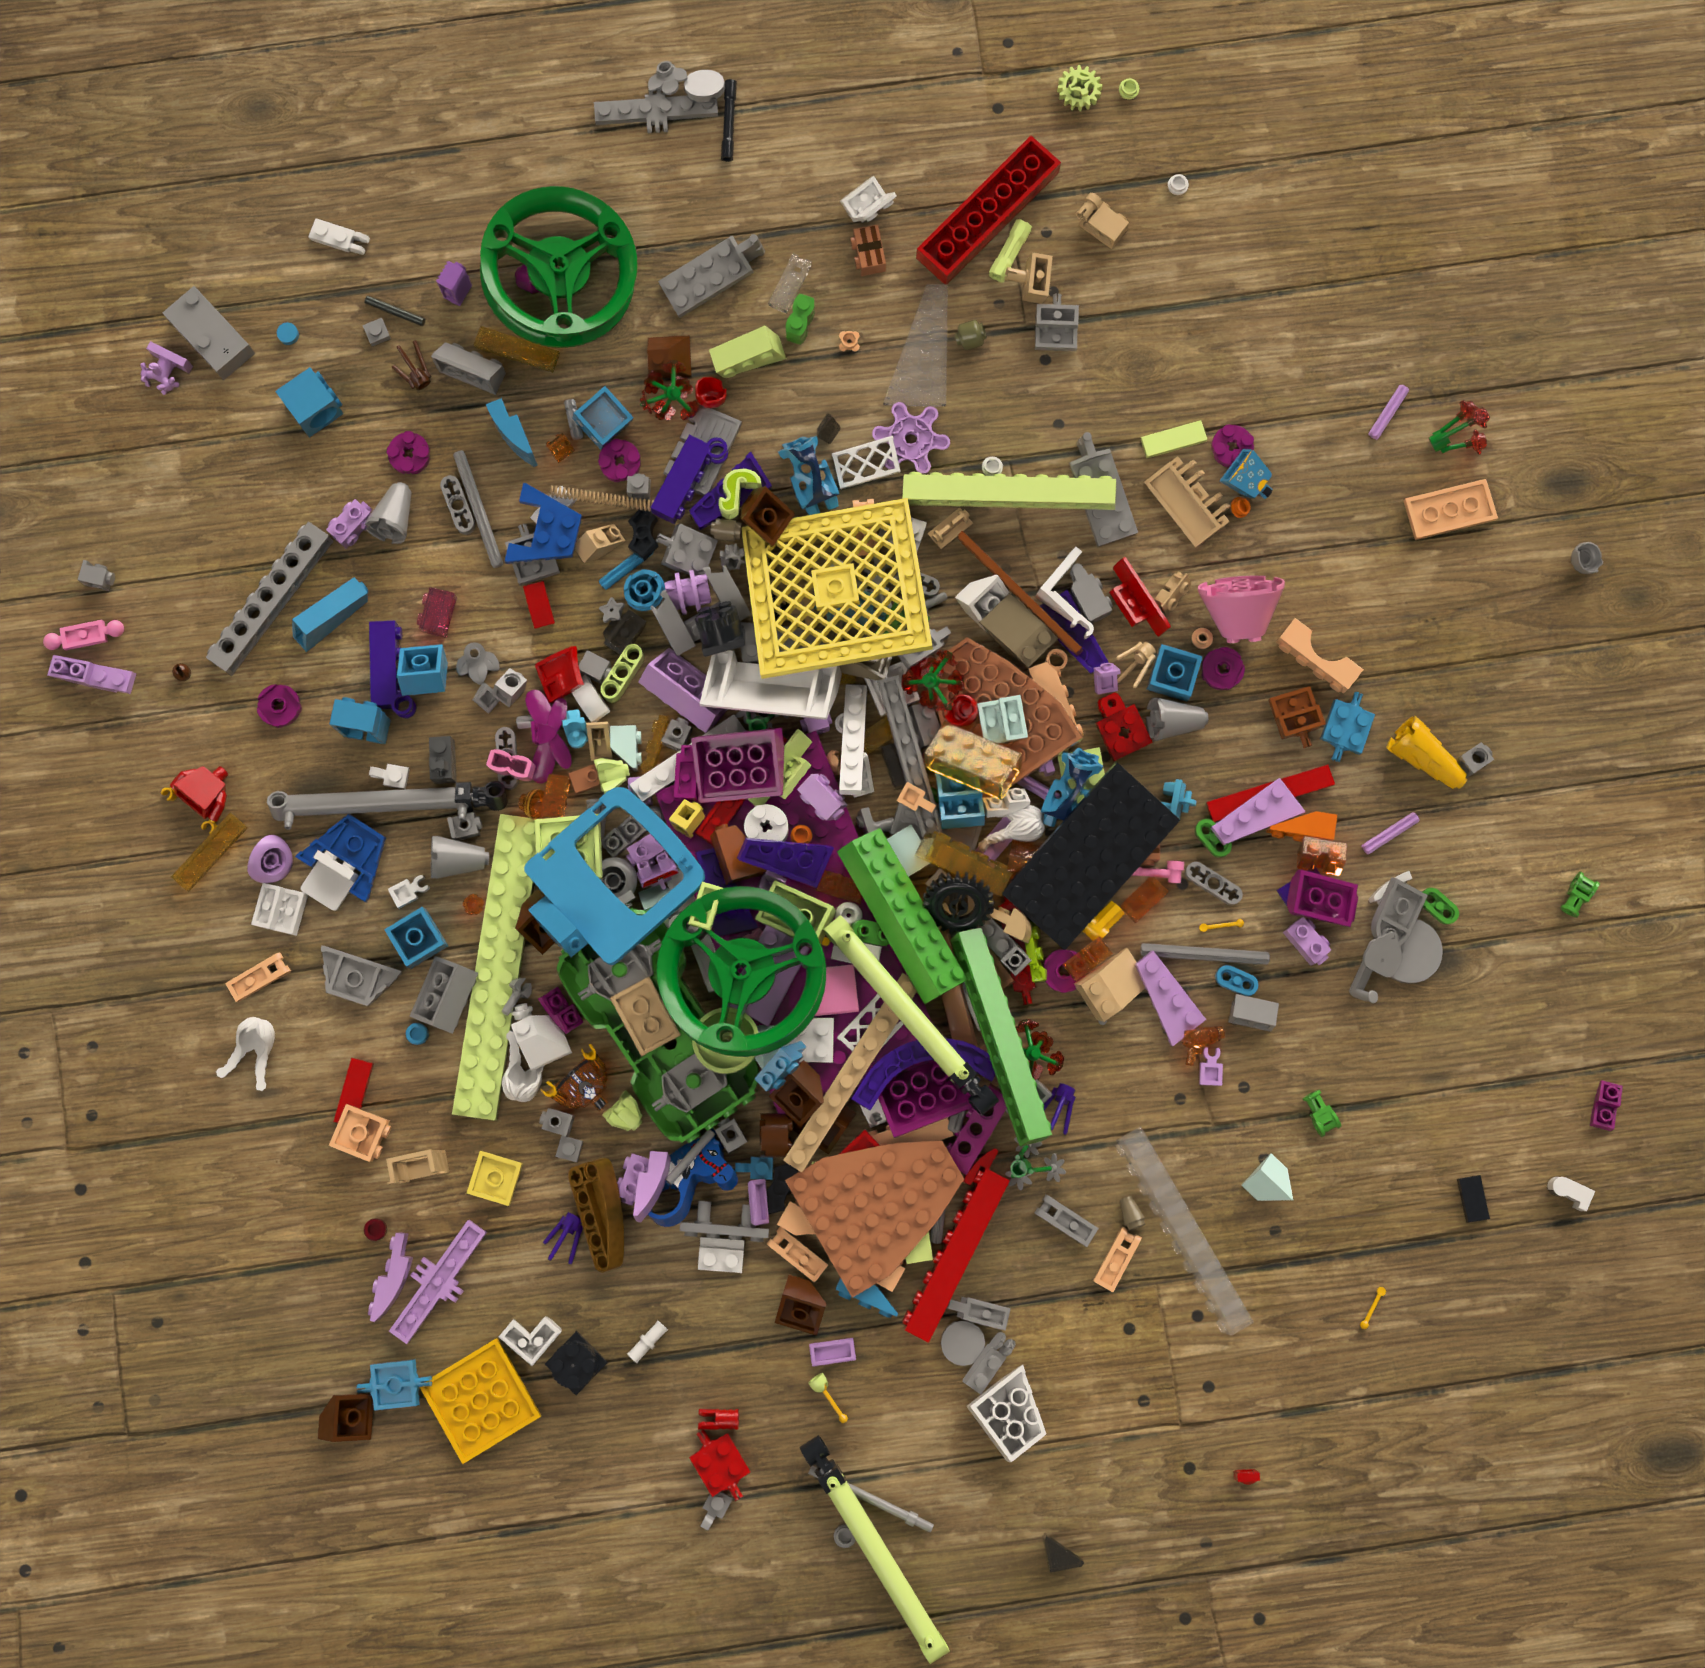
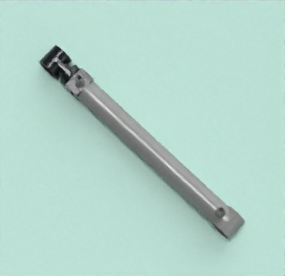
M491 781L484 787L473 786V788L471 782L456 783V787L299 795H287L283 791H276L267 798V805L272 817L277 821H284V827L287 830L292 828L294 816L457 808L459 821H465L467 812H473V806L474 808L487 806L493 811H499L508 804L505 786L499 781Z

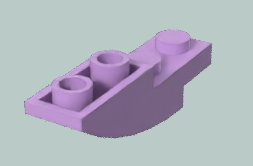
M53 655L47 674L50 677L127 694H131L136 673L132 671L96 665L88 661Z
M398 1232L395 1234V1237L392 1236L390 1250H392L391 1259L388 1258L385 1272H388V1276H378V1280L375 1279L372 1292L375 1293L374 1302H370L368 1315H371L370 1321L372 1322L380 1320L398 1298L407 1280L413 1257L405 1256L408 1233Z

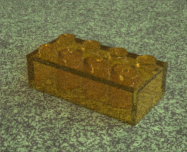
M945 721L924 752V766L926 769L1000 800L1004 798L1021 769L1022 753Z
M941 832L925 833L915 856L954 876L956 871H958L960 878H963L965 872L968 873L969 880L975 874L976 883L983 879V887L989 885V892L992 891L994 895L1002 896L1012 875L1011 872L1006 870L1008 866L991 859L988 861L989 856L978 851H969L970 847L954 840L950 842L951 837Z

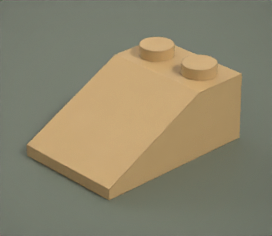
M1124 948L1074 983L1096 1020L1105 1022L1121 1011L1145 989L1135 966L1137 962L1128 948Z

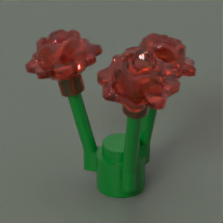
M1460 401V412L1444 427L1432 433L1433 435L1429 437V440L1435 452L1441 450L1443 454L1449 450L1465 447L1466 449L1473 448L1478 455H1481V450L1487 446V439L1484 433H1479L1477 429H1474L1471 439L1465 440L1464 443L1447 446V444L1451 443L1449 436L1467 426L1471 427L1475 424L1486 429V423L1490 420L1489 413L1484 407L1478 408L1473 401ZM1465 418L1467 419V422L1459 425L1458 427L1450 430L1447 433L1445 432L1458 421L1461 422Z

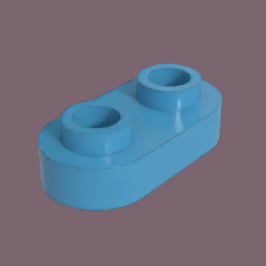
M1229 965L1222 966L1216 971L1215 979L1221 987L1243 996L1253 995L1258 989L1257 979L1249 973ZM1223 973L1229 974L1230 978L1228 981L1223 979ZM1243 982L1249 983V989L1243 988Z

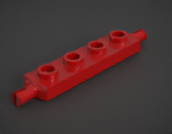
M1005 897V903L998 906L1011 913L1014 908L1019 910ZM1001 922L1002 928L1005 929L1006 924ZM1011 936L1026 953L1025 942ZM1027 965L1017 976L1010 971L1011 977L1015 981L1013 989L1015 992L1022 993L1023 1005L1033 1004L1030 991L1036 988V984L1032 982L1030 965Z

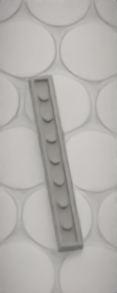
M899 675L878 680V687L905 781L925 791L926 793L923 798L935 804ZM918 806L914 813L924 846L927 847L945 842L946 839L943 829H941L937 808L935 807L931 813Z

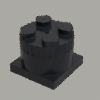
M730 601L720 603L719 607L711 609L710 607H703L698 610L699 615L696 616L695 622L702 641V652L705 657L745 646V629L741 625L736 607L732 606Z
M576 1331L557 1349L545 1365L551 1370L552 1376L558 1384L569 1388L577 1395L608 1361Z

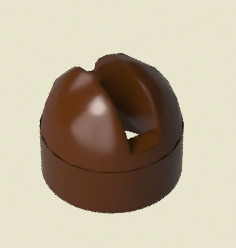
M179 663L173 667L172 673L177 680L186 681L191 676V669L186 664ZM179 668H180L181 671L184 673L183 676H181L180 673L178 672V669H179Z

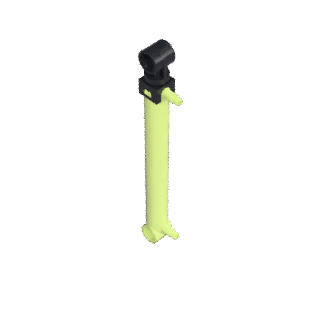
M839 915L823 929L825 935L842 951L948 1075L947 1078L957 1090L964 1086L960 1091L964 1095L967 1092L970 1094L971 1097L968 1098V1101L976 1112L983 1116L999 1102L997 1096L988 1086H979L978 1083L981 1080L978 1076L971 1080L977 1074L975 1070L960 1057L854 933L849 923Z
M818 1435L800 1446L799 1448L810 1467L816 1465L817 1469L814 1472L818 1477L819 1483L834 1503L919 1643L928 1662L932 1664L949 1653L950 1650L945 1640L937 1631L870 1521L838 1464L836 1465L833 1459H827L830 1452L822 1438Z

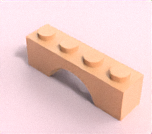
M1295 618L1276 641L1279 644V648L1283 652L1290 653L1296 657V661L1300 665L1308 666L1312 669L1316 677L1329 682L1333 690L1344 694L1364 669L1348 657L1338 661H1327L1320 658L1311 646L1312 630Z

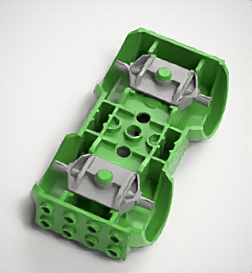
M630 909L639 916L647 912L646 910ZM664 922L614 965L605 963L589 944L585 945L572 957L562 950L561 953L563 955L558 957L557 973L563 986L579 1011L593 1028H606L635 1071L630 1081L635 1094L652 1121L670 1141H680L681 1143L686 1140L689 1144L701 1135L700 1130L705 1128L708 1131L719 1123V1117L723 1115L726 1119L738 1110L736 1108L738 1104L742 1102L745 1106L756 1098L754 1094L758 1091L756 1089L758 1082L754 1078L759 1074V1067L755 1058L740 1071L729 1074L713 1072L703 1066L697 1059L692 1039L675 1021L674 1023L681 1034L675 1038L677 1041L676 1047L669 1050L662 1045L641 1057L615 1009L610 997L649 976L660 995L657 980V961L662 941L669 929ZM682 951L678 967L680 991L687 1007L700 1020L706 1015V1012L682 978L686 967V958Z

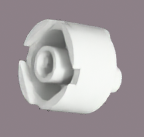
M769 804L758 805L746 816L744 830L747 838L786 841L789 833L786 815L778 807ZM770 824L772 830L768 829L767 832H763L762 826Z

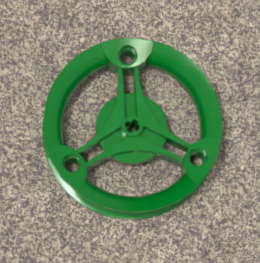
M540 187L515 196L506 202L490 220L481 243V286L487 303L495 316L509 330L521 338L535 344L554 348L576 347L593 342L604 336L618 324L632 300L637 276L636 247L631 233L621 217L599 198L587 192L569 187ZM563 212L586 219L597 227V231L576 241L561 236L534 241L515 233L514 227L523 220L537 214ZM606 235H611L615 238H607ZM501 237H502V238H506V240H505V241H500V240H498L497 238H501ZM597 241L600 245L588 253L585 252V248ZM513 243L530 251V253L527 254L513 247ZM607 252L618 258L619 277L615 292L610 301L600 311L586 319H582L572 313V296L580 292L586 285L590 275V263ZM506 254L523 263L527 267L528 277L533 286L549 297L553 315L545 321L525 313L511 301L504 291L498 274V260ZM557 298H566L567 312L558 313ZM565 324L569 328H561L559 325Z
M736 886L716 890L700 897L688 905L676 917L667 930L659 950L657 980L660 995L667 1011L692 1040L715 1053L734 1057H751L770 1053L787 1045L798 1037L810 1024L820 1007L825 992L826 962L814 928L806 916L794 904L784 897L765 889ZM718 899L716 915L736 909L763 911L780 919L795 935L793 943L767 949L758 941L748 938L726 941L711 930H705L701 927L696 932L690 933L688 932L690 926L688 923L690 917L694 916L700 923L706 924V912L712 909L714 901ZM706 934L720 945L715 953L701 942ZM695 944L711 959L708 968L709 981L716 994L722 998L720 1021L718 1024L709 1027L698 1020L687 1007L679 986L678 967L684 947ZM804 946L812 948L811 953L808 955H802L800 951ZM794 951L796 958L775 964L774 957ZM801 964L806 969L805 986L798 1003L791 1013L780 1023L766 1031L744 1035L740 1028L748 1005L758 1002L768 994L778 973ZM745 967L747 973L745 975L740 974L739 976L738 970L740 968L744 970ZM730 1004L739 1005L734 1025L726 1023ZM726 1032L733 1034L729 1042L722 1041V1035Z

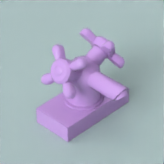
M150 341L146 349L159 359L157 363H150L149 368H146L145 363L140 364L142 369L141 381L145 382L147 387H150L149 379L161 382L162 384L158 385L157 389L162 390L161 393L166 395L174 387H179V383L174 382V377L168 379L174 367L190 373L193 366L187 359Z

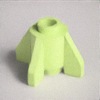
M606 758L594 760L600 788L604 794L613 788L619 787L627 781L626 776H630L627 763L623 764L622 760L617 761Z
M626 1090L622 1093L619 1100L602 1114L611 1126L625 1129L626 1131L631 1129L634 1131L642 1123V1114L637 1102Z

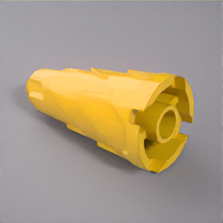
M1416 716L1410 717L1395 731L1396 740L1391 737L1388 741L1386 748L1401 760L1404 759L1418 770L1421 769L1436 781L1440 780L1452 789L1456 787L1460 789L1467 782V778H1465L1467 774L1457 764V760Z

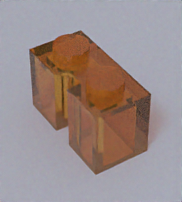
M1304 836L1297 851V869L1314 871L1315 868H1321L1322 873L1340 876L1346 862L1347 844Z

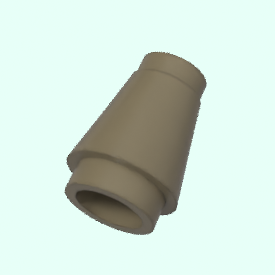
M1132 1196L1121 1199L1124 1225L1128 1227V1230L1131 1231L1144 1226L1145 1217Z

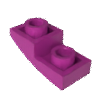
M559 987L550 990L538 998L545 1011L565 1034L584 1023L574 1005L567 1003Z
M1603 1080L1600 1081L1593 1104L1590 1126L1608 1131L1614 1130L1617 1108L1621 1105L1623 1086Z

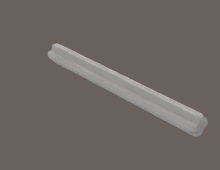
M463 450L455 452L453 456L493 568L501 567L503 561L466 455Z
M1142 943L1140 947V954L1142 956L1147 955L1150 951H1154L1158 957L1263 965H1268L1270 961V954L1261 951Z

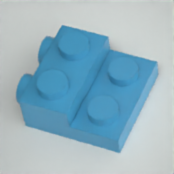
M799 1041L781 1047L754 1079L765 1091L774 1088L776 1090L779 1089L786 1082L784 1078L788 1074H792L799 1067L798 1062L803 1058L802 1052L806 1049L805 1044Z

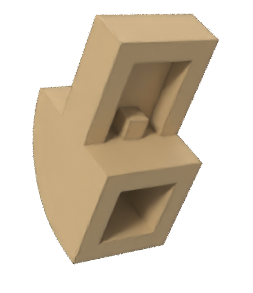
M999 907L998 910L994 909L990 916L1006 924L1004 933L1029 943L1032 927L1026 915L1015 908L1012 913L1002 907Z

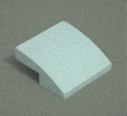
M1021 695L977 703L984 747L1028 738Z
M912 825L907 826L887 839L908 877L933 862Z

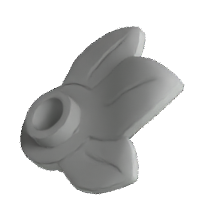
M663 61L657 65L656 74L649 79L648 89L650 92L661 89L664 94L673 95L678 91L679 82L685 81L688 78L687 73L683 68H676L670 61Z
M472 642L465 647L464 655L457 661L456 669L459 676L468 673L475 683L481 685L486 679L487 670L498 671L500 665L497 657L492 652L485 651L481 644ZM472 649L478 651L477 657L471 656L470 652Z

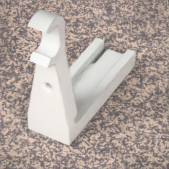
M1075 547L1043 584L1035 597L1071 621L1070 628H1074L1077 623L1086 628L1087 632L1084 635V639H1087L1094 630L1092 623L1079 614L1056 591H1051L1082 553L1080 549Z

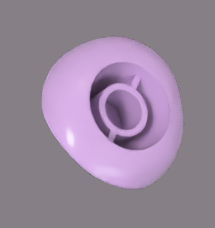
M267 835L262 838L250 854L247 867L249 876L260 883H273L286 877L293 864V856L288 844L276 835Z

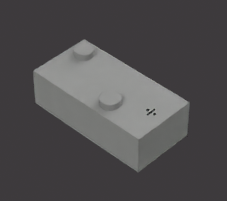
M195 286L162 312L174 328L223 380L255 354L250 345Z

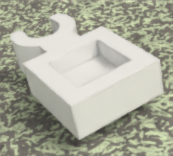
M423 875L417 876L413 883L406 879L388 889L398 909L417 900V892H427L430 889L428 885L419 887V882L425 879Z

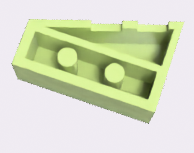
M767 326L760 327L709 349L715 371L723 378H730L738 373L786 359L779 336Z

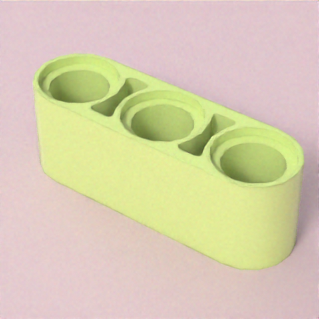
M630 644L623 650L602 683L601 693L607 702L615 703L620 700L643 664L644 654L638 645ZM631 652L639 653V657L635 660L628 658ZM622 669L628 671L627 676L624 678L617 676V673ZM610 687L617 689L616 693L612 696L606 695V690Z

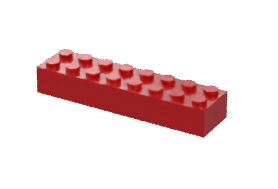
M1031 135L917 248L916 259L943 284L947 285L1059 174L1061 162Z
M983 1168L982 1171L978 1170L973 1180V1183H975L973 1190H968L963 1198L964 1208L962 1211L958 1210L952 1220L955 1225L952 1231L947 1230L942 1240L945 1245L942 1251L937 1250L932 1260L935 1263L932 1271L927 1270L922 1280L925 1284L922 1291L917 1290L912 1300L913 1304H915L912 1311L907 1310L902 1320L905 1331L928 1343L930 1342L1010 1180L987 1168Z

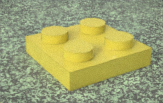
M480 1151L467 1194L510 1206L523 1163Z

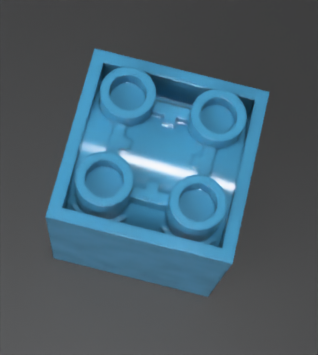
M311 367L275 391L309 438L343 415L339 408L342 406V403L319 371L314 373Z

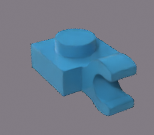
M751 1157V1163H735V1172H750V1179L772 1180L773 1158Z

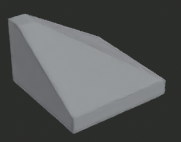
M484 682L472 699L488 714L499 702L498 699L492 696L493 689Z

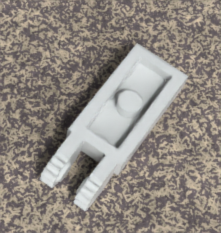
M315 219L309 234L311 241L361 255L365 253V248L353 244V241L369 243L370 240L365 234L319 219Z

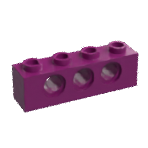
M991 1083L989 1088L999 1100L993 1106L994 1112L990 1115L984 1114L981 1116L974 1108L969 1109L966 1117L969 1118L966 1125L962 1124L961 1130L954 1134L958 1137L955 1143H949L946 1147L959 1171L967 1175L1007 1109L1001 1090ZM975 1122L981 1124L982 1132L974 1133L971 1130V1124ZM960 1142H968L971 1145V1150L968 1152L962 1151L959 1147Z

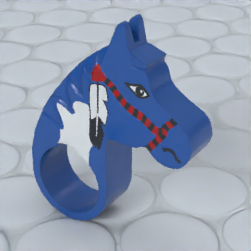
M713 1127L710 1130L714 1132L715 1136L672 1185L667 1181L665 1182L662 1191L669 1189V1187L671 1189H678L680 1191V1201L672 1212L665 1215L654 1214L651 1209L648 1216L657 1225L671 1227L685 1219L689 1213L698 1182L717 1183L725 1191L732 1190L737 1185L738 1176L731 1165L724 1160V1147L716 1140L717 1133ZM699 1139L685 1144L669 1155L671 1162L668 1175Z

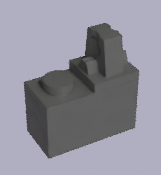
M451 736L429 737L430 780L435 784L457 783L454 739Z

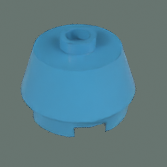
M642 569L633 575H629L626 579L624 596L632 608L639 611L651 610V606L658 607L663 600L660 594L665 590V584L658 573Z

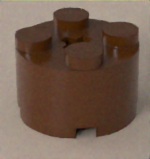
M760 1113V1157H786L792 1147L791 1137H788V1132H792V1119L787 1114Z

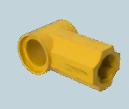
M1111 901L1083 929V932L1097 945L1109 932V929L1125 913L1116 903Z

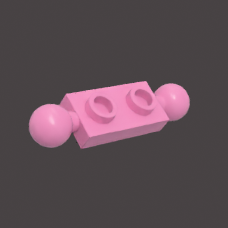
M103 620L63 627L60 628V636L55 633L47 634L43 639V644L49 650H56L61 644L64 650H71L108 642V634L112 637L121 636L124 632V625L118 620H113L105 626Z

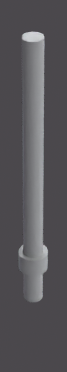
M811 1466L808 1474L818 1478L814 1472L817 1467ZM848 1483L857 1498L905 1520V1523L912 1527L915 1525L925 1531H932L934 1524L918 1517L919 1514L911 1510L909 1512Z

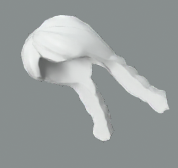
M1028 805L1013 813L997 816L1007 817L1011 822L1006 828L990 834L979 842V851L985 852L991 844H996L1005 839L1025 842L1039 839L1045 830L1043 813L1037 807Z
M256 1017L247 1018L241 1022L236 1031L237 1046L228 1059L227 1064L222 1068H218L216 1071L217 1076L220 1078L226 1077L228 1073L237 1067V1064L245 1056L246 1052L254 1049L257 1054L255 1064L256 1089L263 1091L266 1088L264 1077L268 1055L275 1039V1031L271 1023Z
M509 1031L506 1035L510 1044V1062L502 1078V1089L508 1099L527 1102L536 1096L542 1083L541 1072L544 1066L533 1071L529 1069L525 1072L520 1066L521 1055L513 1031Z

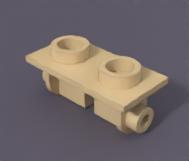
M958 508L932 529L928 535L942 549L954 540L961 531H965L970 527L973 522L969 519L970 515L965 509L962 511L961 508Z
M1181 572L1173 574L1165 585L1170 591L1167 592L1162 589L1154 598L1158 607L1162 608L1165 616L1176 608L1180 598L1189 591L1191 582L1187 573L1185 575Z

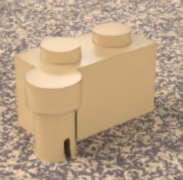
M1089 193L1084 200L1085 203L1076 212V216L1079 219L1083 216L1079 226L1110 249H1113L1127 231L1129 222L1125 216L1111 210L1110 206L1103 202L1098 195Z

